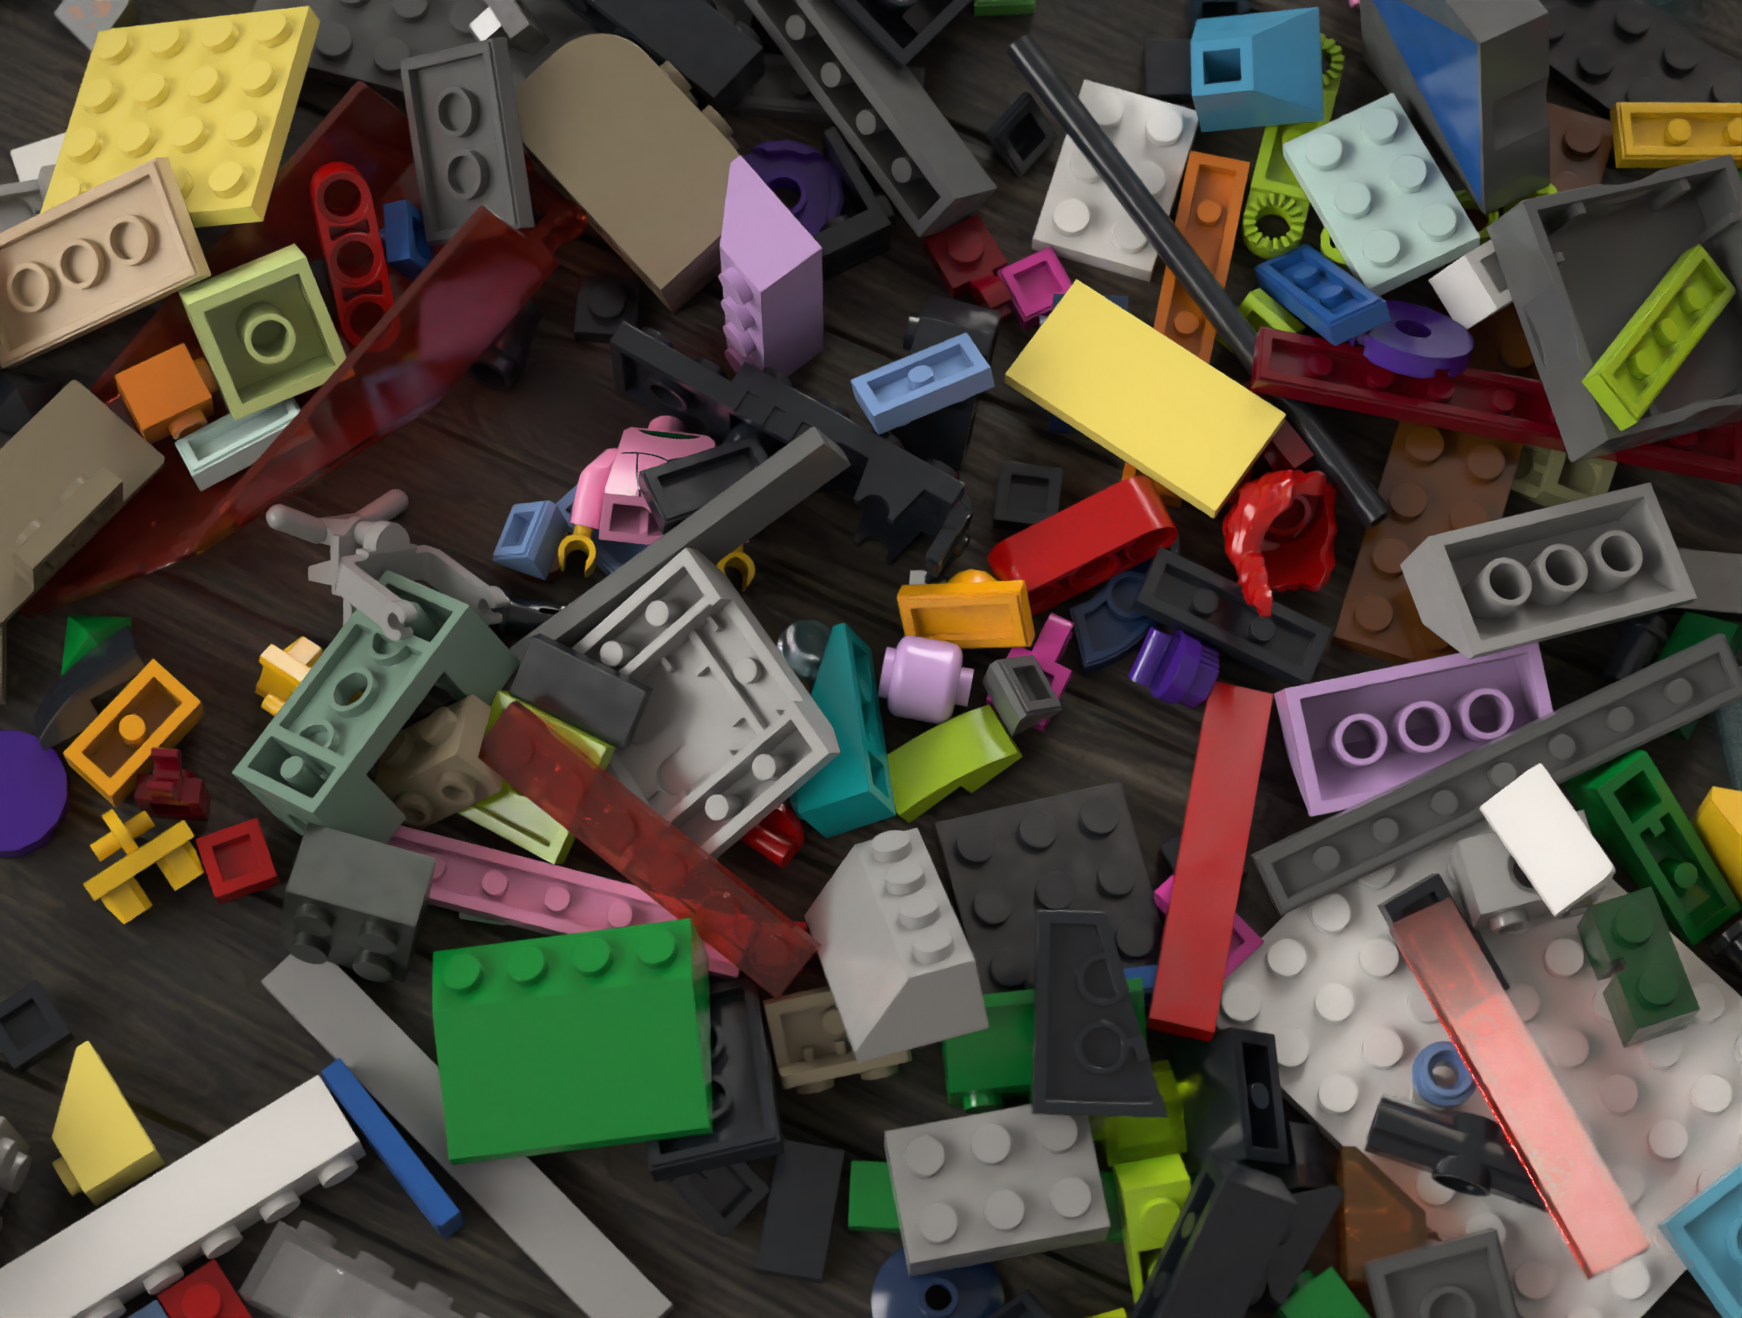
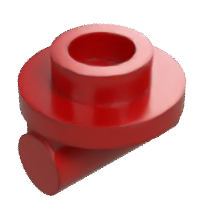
M781 803L739 840L780 867H785L802 848L804 832L795 812L787 805Z

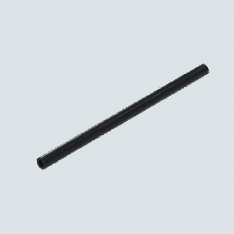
M1025 35L1017 39L1007 50L1009 58L1252 377L1256 330L1031 35ZM1264 394L1274 407H1277L1286 414V420L1313 452L1314 461L1367 530L1378 526L1391 515L1392 509L1311 403Z

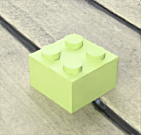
M296 244L178 291L208 365L218 384L223 401L235 421L352 373L307 258Z

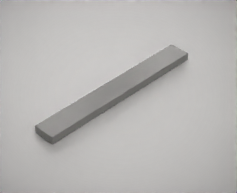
M290 954L261 981L274 998L335 1060L338 1058L342 1059L375 1101L588 1318H664L673 1309V1304L527 1156L459 1165L451 1164L448 1156L438 1066L337 964L330 962L311 964L301 961Z

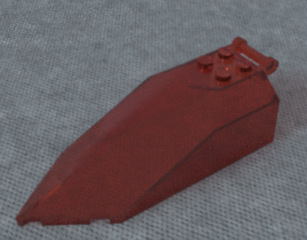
M356 82L276 174L263 222L233 224L205 256L212 276L201 281L292 244H296L307 260L317 256H322L323 258L310 198V182L313 174L321 166L330 162L348 163L353 165L362 174L372 195L379 232L381 228L385 227L383 204L407 200L422 212L408 116L364 82ZM524 152L531 203L544 215L534 229L517 230L486 206H480L447 244L434 246V259L414 282H411L386 262L394 299L393 306L383 317L382 307L373 302L359 304L352 311L350 316L351 325L359 329L372 328L358 346L353 345L345 337L338 319L332 320L347 358L323 385L294 396L301 411L254 464L200 492L175 445L177 440L173 439L172 435L151 444L164 456V467L17 612L27 618H33L36 615L145 576L150 572L198 556L267 513L268 509L273 505L286 501L434 408L560 265L555 251L563 242L572 241L584 232L588 224L586 212L573 200H564L532 169V159ZM348 180L332 182L325 190L324 203L335 209L349 206L355 199L357 186ZM360 241L346 243L338 252L337 263L346 269L359 268L367 261L370 248L367 244ZM178 291L168 298L89 389L94 396L139 435L140 433L119 394L115 375L182 343L185 344L193 360L202 356L205 358ZM220 391L211 394L215 414L206 418L207 425L230 413Z

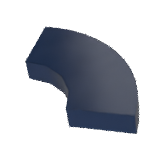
M1178 536L1167 550L1180 556ZM1152 558L1110 578L1108 583L1091 600L1069 609L1068 618L1069 621L1074 623L1072 632L1083 674L1098 671L1128 656L1142 645L1150 627H1157L1160 622L1131 609Z

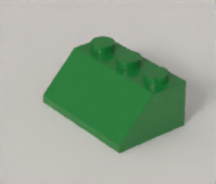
M1142 977L1126 979L1140 1031L1144 1036L1147 1046ZM1034 989L982 995L989 1028L941 1041L949 1107L964 1106L966 1114H982L1003 1109L1004 1101L1029 1099L1031 1104Z

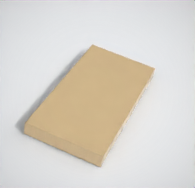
M156 157L0 233V364L2 369L20 366L212 276L168 157Z

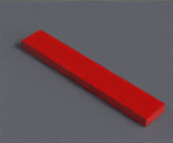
M1215 681L1205 702L1146 1028L1211 1042L1215 1033L1274 694Z

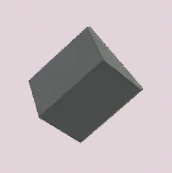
M1028 655L999 659L990 664L982 684L1011 737L1062 711L1061 704L1035 656Z

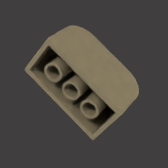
M600 33L578 37L559 48L514 89L524 155L660 301L675 314L722 271L720 240L730 162L740 156L737 152L740 147L731 136L734 134L733 130L715 109L708 105L701 112L696 107L698 102L689 92L692 89L691 85L669 61H665L659 67L639 46L620 36Z

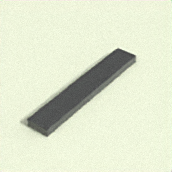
M815 426L811 427L510 647L509 650L522 662L532 636L539 633L569 648H573L685 547L698 549L713 564H716L851 465L837 444Z

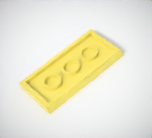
M1077 279L1005 373L1004 383L1213 519L1278 432L1286 417V414Z

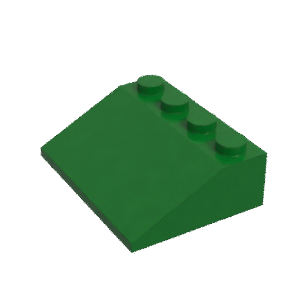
M691 918L433 952L432 1015L448 1156L452 1165L713 1133L708 953Z

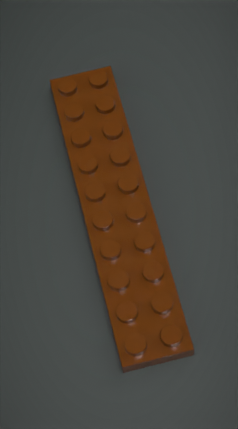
M1547 103L1550 125V183L1556 188L1557 192L1601 184L1613 144L1611 121ZM1504 207L1498 209L1499 218L1504 215ZM1474 208L1464 209L1477 232L1482 231L1487 226L1488 219L1480 210ZM1456 259V260H1454V261L1448 263L1447 266H1446V268H1447L1449 265H1451L1452 263H1454L1455 261H1457L1458 259ZM1437 295L1433 310L1451 318ZM1513 302L1467 330L1473 337L1474 345L1468 367L1541 381ZM1399 420L1378 488L1379 494L1392 509V513L1381 524L1365 531L1332 638V645L1398 665L1460 653L1422 623L1400 564L1428 536L1502 519L1524 444Z

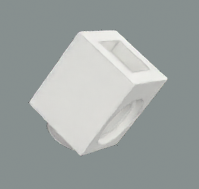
M1492 240L1465 254L1428 280L1451 318L1464 326L1466 330L1513 302Z

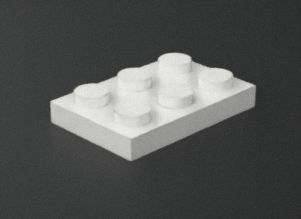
M1084 79L1078 98L1170 217L1199 126L1196 110ZM1066 134L1033 236L1032 249L1041 251L1051 246L1058 257L1150 282L1158 253L1072 139Z

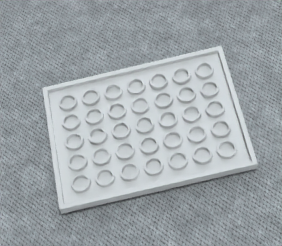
M1487 819L1286 913L1261 938L1264 943L1224 980L1215 1032L1234 1027L1275 1034L1282 1097L1312 1125L1318 1126L1319 1132L1435 1242L1489 1228L1496 1229L1519 1318H1641L1687 1269L1656 1225L1742 1161V997L1670 932L1700 1010L1685 1029L1624 1048L1603 996L1604 990L1614 975L1625 971L1622 961L1609 978L1597 981L1577 929V925L1584 914L1567 919H1556L1551 912L1529 918L1531 923L1527 927L1508 934L1493 935L1491 928L1479 930L1510 989L1459 1019L1451 1020L1409 961L1377 905L1430 874L1439 873L1470 928L1449 858L1458 840L1494 832ZM1520 866L1513 869L1514 875L1521 885L1535 889ZM1611 879L1598 900L1592 903L1594 905L1628 893ZM1439 1041L1454 1042L1466 1048L1475 1058L1479 1069V1081L1473 1095L1465 1103L1453 1108H1438L1428 1104L1418 1095L1412 1083L1411 1072L1416 1057L1426 1046ZM1438 1066L1433 1069V1078L1439 1085L1448 1087L1456 1083L1455 1073L1449 1067ZM1382 1094L1396 1096L1399 1099L1417 1103L1450 1115L1452 1112H1467L1480 1115L1503 1125L1508 1130L1507 1135L1576 1157L1574 1173L1561 1211L1557 1215L1545 1213L1539 1209L1519 1204L1491 1193L1486 1197L1459 1193L1436 1183L1432 1179L1431 1173L1364 1151L1369 1129Z

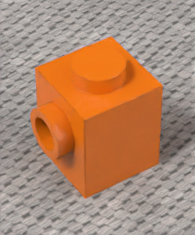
M184 343L115 375L119 394L141 437L149 444H153L170 435L175 440L181 439L206 426L208 423L206 418L215 414L211 396L212 393L219 391L215 377L205 358L202 356L193 360Z

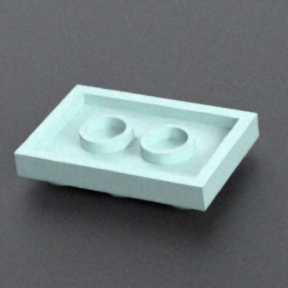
M1394 93L1388 94L1282 144L1283 157L1324 227L1327 229L1354 278L1378 296L1444 266L1480 246L1478 232Z

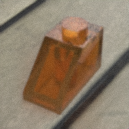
M1342 1146L1335 1160L1336 1187L1346 1193L1337 1208L1340 1278L1350 1291H1370L1363 1262L1439 1242L1438 1234L1436 1231H1427L1426 1212L1356 1146Z

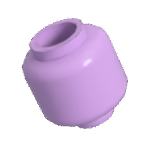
M907 635L900 640L897 648L887 647L878 697L887 698L889 711L897 717L942 724L951 718L955 705L968 706L974 669L962 667L963 653L957 644Z

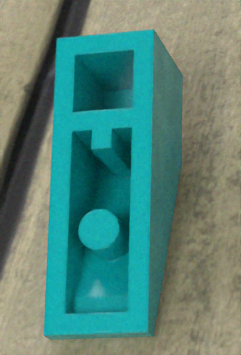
M844 622L832 628L811 693V697L834 729L840 754L789 797L797 817L800 820H806L825 838L896 816L871 648Z

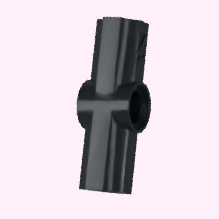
M1384 1093L1379 1100L1364 1149L1366 1152L1431 1173V1177L1436 1183L1453 1191L1477 1197H1486L1491 1193L1554 1215L1561 1211L1570 1187L1576 1157L1507 1135L1508 1130L1503 1125L1489 1118L1467 1112H1452L1450 1115Z

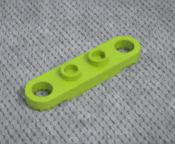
M1322 33L1321 55L1330 67V70H1327L1325 75L1322 74L1324 120L1265 127L1241 227L1242 239L1247 248L1255 255L1265 259H1272L1297 248L1302 240L1310 201L1283 157L1282 144L1331 122L1343 73L1344 55H1342L1340 45L1337 46L1334 39L1331 38L1329 40ZM1278 215L1287 221L1290 231L1286 233L1285 237L1284 235L1280 236L1279 240L1274 237L1273 240H1269L1270 237L1266 236L1264 238L1261 232L1258 233L1255 223L1263 216Z

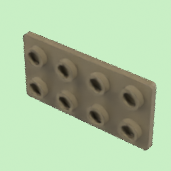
M76 380L70 381L0 449V628L165 465V458L159 451Z

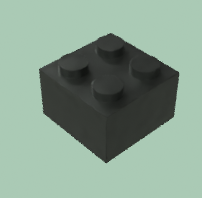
M308 822L285 890L279 948L290 951L295 958L307 963L323 964L330 962L352 968L359 976L371 981L386 982L391 979L405 983L426 917L437 858Z

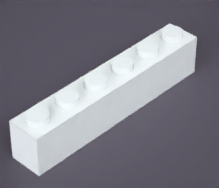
M319 1074L0 1268V1318H120L126 1311L123 1304L146 1290L150 1295H154L168 1289L184 1276L185 1273L182 1268L204 1254L208 1259L223 1255L241 1242L243 1237L240 1232L261 1219H264L266 1223L275 1222L295 1210L301 1203L298 1197L321 1183L324 1188H328L352 1175L358 1168L355 1161L364 1157L366 1153Z

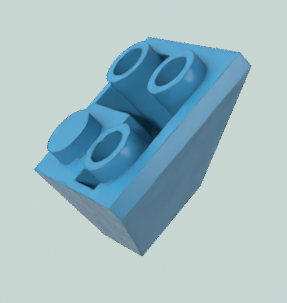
M1319 7L1197 19L1190 42L1192 99L1202 132L1324 120Z

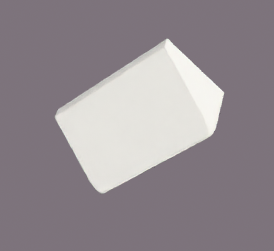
M1541 763L1526 771L1480 806V811L1554 917L1610 883L1616 872L1612 862Z

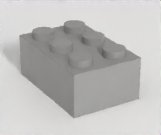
M1030 1104L885 1131L884 1148L909 1277L1104 1241L1107 1238L1110 1222L1089 1120L1086 1115L1031 1114Z

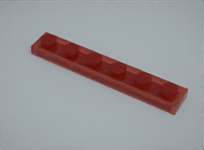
M519 701L511 702L484 737L478 756L482 762L496 771L503 779L678 920L691 918L700 938L776 999L783 996L820 948L821 944Z

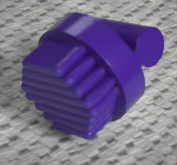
M1151 626L1128 678L1140 685L1149 687L1151 695L1170 704L1179 703L1189 708H1195V706L1208 699L1219 675L1220 653L1216 649L1201 643L1198 637L1181 630L1171 635Z

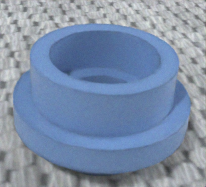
M1439 1041L1426 1046L1418 1054L1412 1066L1411 1077L1416 1092L1425 1102L1438 1108H1453L1465 1103L1473 1095L1479 1081V1069L1475 1058L1466 1048L1454 1042ZM1438 1066L1449 1067L1455 1073L1456 1083L1448 1087L1439 1085L1433 1078V1069Z

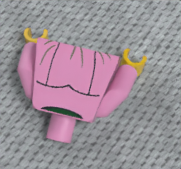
M672 416L655 418L650 422L648 429L630 427L624 430L619 447L606 449L580 474L569 523L575 524L573 534L563 539L558 547V560L561 571L564 572L567 555L571 551L581 550L589 556L585 565V577L590 576L596 568V548L591 540L593 529L599 530V540L651 545L663 535L637 483L639 471L715 447L714 440L707 435L685 433V426L682 421ZM742 544L721 559L716 567L724 574L725 567L730 566L738 569L742 574L743 580L741 585L742 592H744L754 578L755 566L751 558L743 553Z

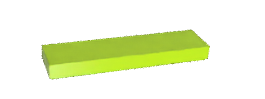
M1699 243L1681 254L1581 381L1620 431L1636 424L1737 292L1732 283Z

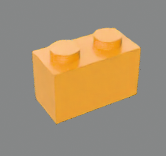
M152 659L63 752V755L72 769L117 808L136 788L137 774H149L154 769V762L151 758L152 747L173 749L205 715L202 702L155 659Z

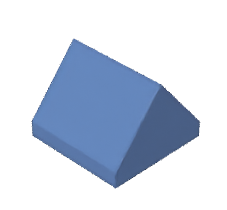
M549 500L513 505L494 551L492 561L546 580L568 526L558 506Z

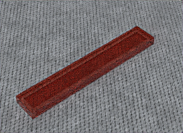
M1451 897L1393 923L1389 930L1392 938L1588 1281L1646 1253L1652 1246Z

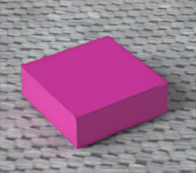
M1051 246L996 271V275L1003 281L1012 297V302L1009 305L1023 330L1039 324V316H1049L1052 310L1053 294H1066L1072 286L1068 275Z

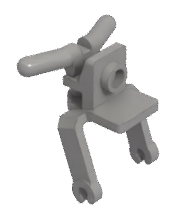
M392 489L356 513L317 518L282 504L273 505L267 511L266 520L271 528L314 544L330 545V560L309 566L308 580L332 585V594L343 598V626L355 610L358 609L378 624L390 640L397 641L412 638V628L404 627L401 623L416 621L418 618L417 611L412 603L402 600L378 582L386 570L412 581L424 580L442 594L470 605L487 625L500 624L503 620L501 613H494L491 608L505 607L507 605V598L499 587L487 585L439 549L427 545L417 546L416 544H410L407 531L398 523L388 522L404 512L408 507V497L402 490Z

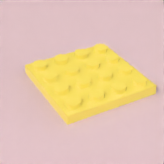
M310 6L98 31L41 213L156 157H168L194 228L263 222L321 21Z

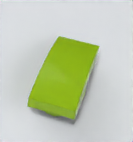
M988 704L952 718L917 736L887 755L895 810L900 817L909 823L960 786L973 793L1023 757L994 707Z

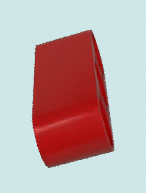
M330 162L321 166L313 174L310 182V198L335 314L345 337L353 345L362 349H376L385 345L393 337L397 328V313L372 195L362 174L353 165L345 162ZM348 180L357 186V194L349 206L335 209L324 203L325 190L332 182ZM351 241L363 242L370 248L367 261L356 269H346L337 263V255L340 248ZM364 302H373L382 307L380 321L369 329H359L350 324L352 311Z
M1135 476L1120 481L1008 537L990 551L987 561L996 580H1025L1031 615L1034 616L1152 558L1160 547L1168 549L1177 539L1178 530L1153 481L1148 476Z

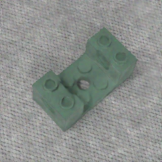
M386 570L378 582L402 600L412 603L417 611L418 618L416 621L401 623L404 627L412 628V638L397 641L390 640L378 624L356 609L232 774L288 829L304 836L309 822L387 844L407 816L367 776V773L385 752L388 745L418 705L424 700L433 685L447 690L457 702L474 694L490 706L497 691L502 690L521 664L470 605ZM358 691L364 692L360 699L348 705L351 698Z

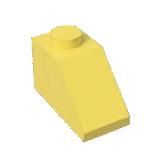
M89 1041L78 1046L52 1134V1140L62 1157L53 1161L52 1164L72 1196L83 1190L94 1205L98 1206L165 1163L99 1054Z

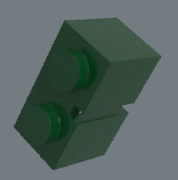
M1650 886L1588 907L1577 925V929L1597 981L1609 978L1621 961L1625 971L1614 975L1603 992L1623 1047L1626 1048L1685 1029L1699 1012L1700 1007L1652 887Z

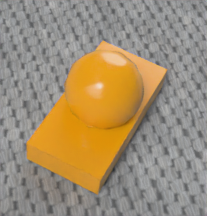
M968 569L958 572L947 583L902 585L897 595L905 636L914 635L952 642L961 649L1031 647L1035 637L1025 580L998 581L985 571Z

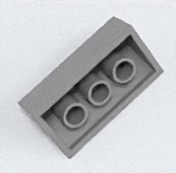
M1651 482L1428 536L1400 564L1422 623L1469 660L1689 604L1697 599Z
M918 828L907 831H886L877 835L873 840L855 844L804 917L857 1063L989 1028L975 959Z

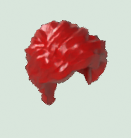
M1289 469L1273 473L1267 472L1261 478L1247 482L1238 490L1229 512L1224 517L1223 535L1225 538L1226 554L1230 562L1235 566L1237 576L1239 577L1237 584L1242 587L1241 592L1244 595L1245 601L1248 605L1256 608L1260 617H1271L1273 592L1279 591L1284 593L1287 589L1296 591L1300 587L1308 591L1317 592L1328 584L1331 576L1330 573L1336 565L1334 538L1338 531L1335 518L1338 490L1332 483L1326 482V475L1319 470L1304 473L1302 470L1293 471Z

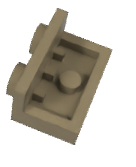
M474 694L448 707H440L427 718L405 729H400L385 752L379 757L380 765L374 783L407 816L402 823L413 829L422 830L501 790L503 777L478 759L491 707Z
M829 986L763 1000L778 1076L783 1089L795 1087L798 1094L821 1092L835 1085L834 1078L860 1073L861 1079L864 1080L884 1078L899 1072L898 1064L912 1061L909 1049L857 1063Z

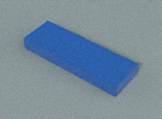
M1305 243L1286 254L1274 257L1254 268L1258 285L1262 290L1334 346L1391 321L1384 299L1309 244Z
M338 1058L321 1071L323 1074L321 1078L331 1096L441 1238L445 1236L448 1239L461 1229L465 1223L458 1208L342 1059Z

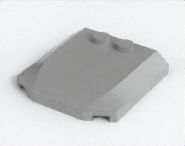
M685 547L571 648L653 688L629 747L623 750L615 748L582 822V826L607 862L623 871H632L656 884L653 887L663 893H677L840 754L832 725L728 577L698 549Z

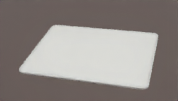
M66 133L11 150V156L20 182L37 179L41 166L57 163Z

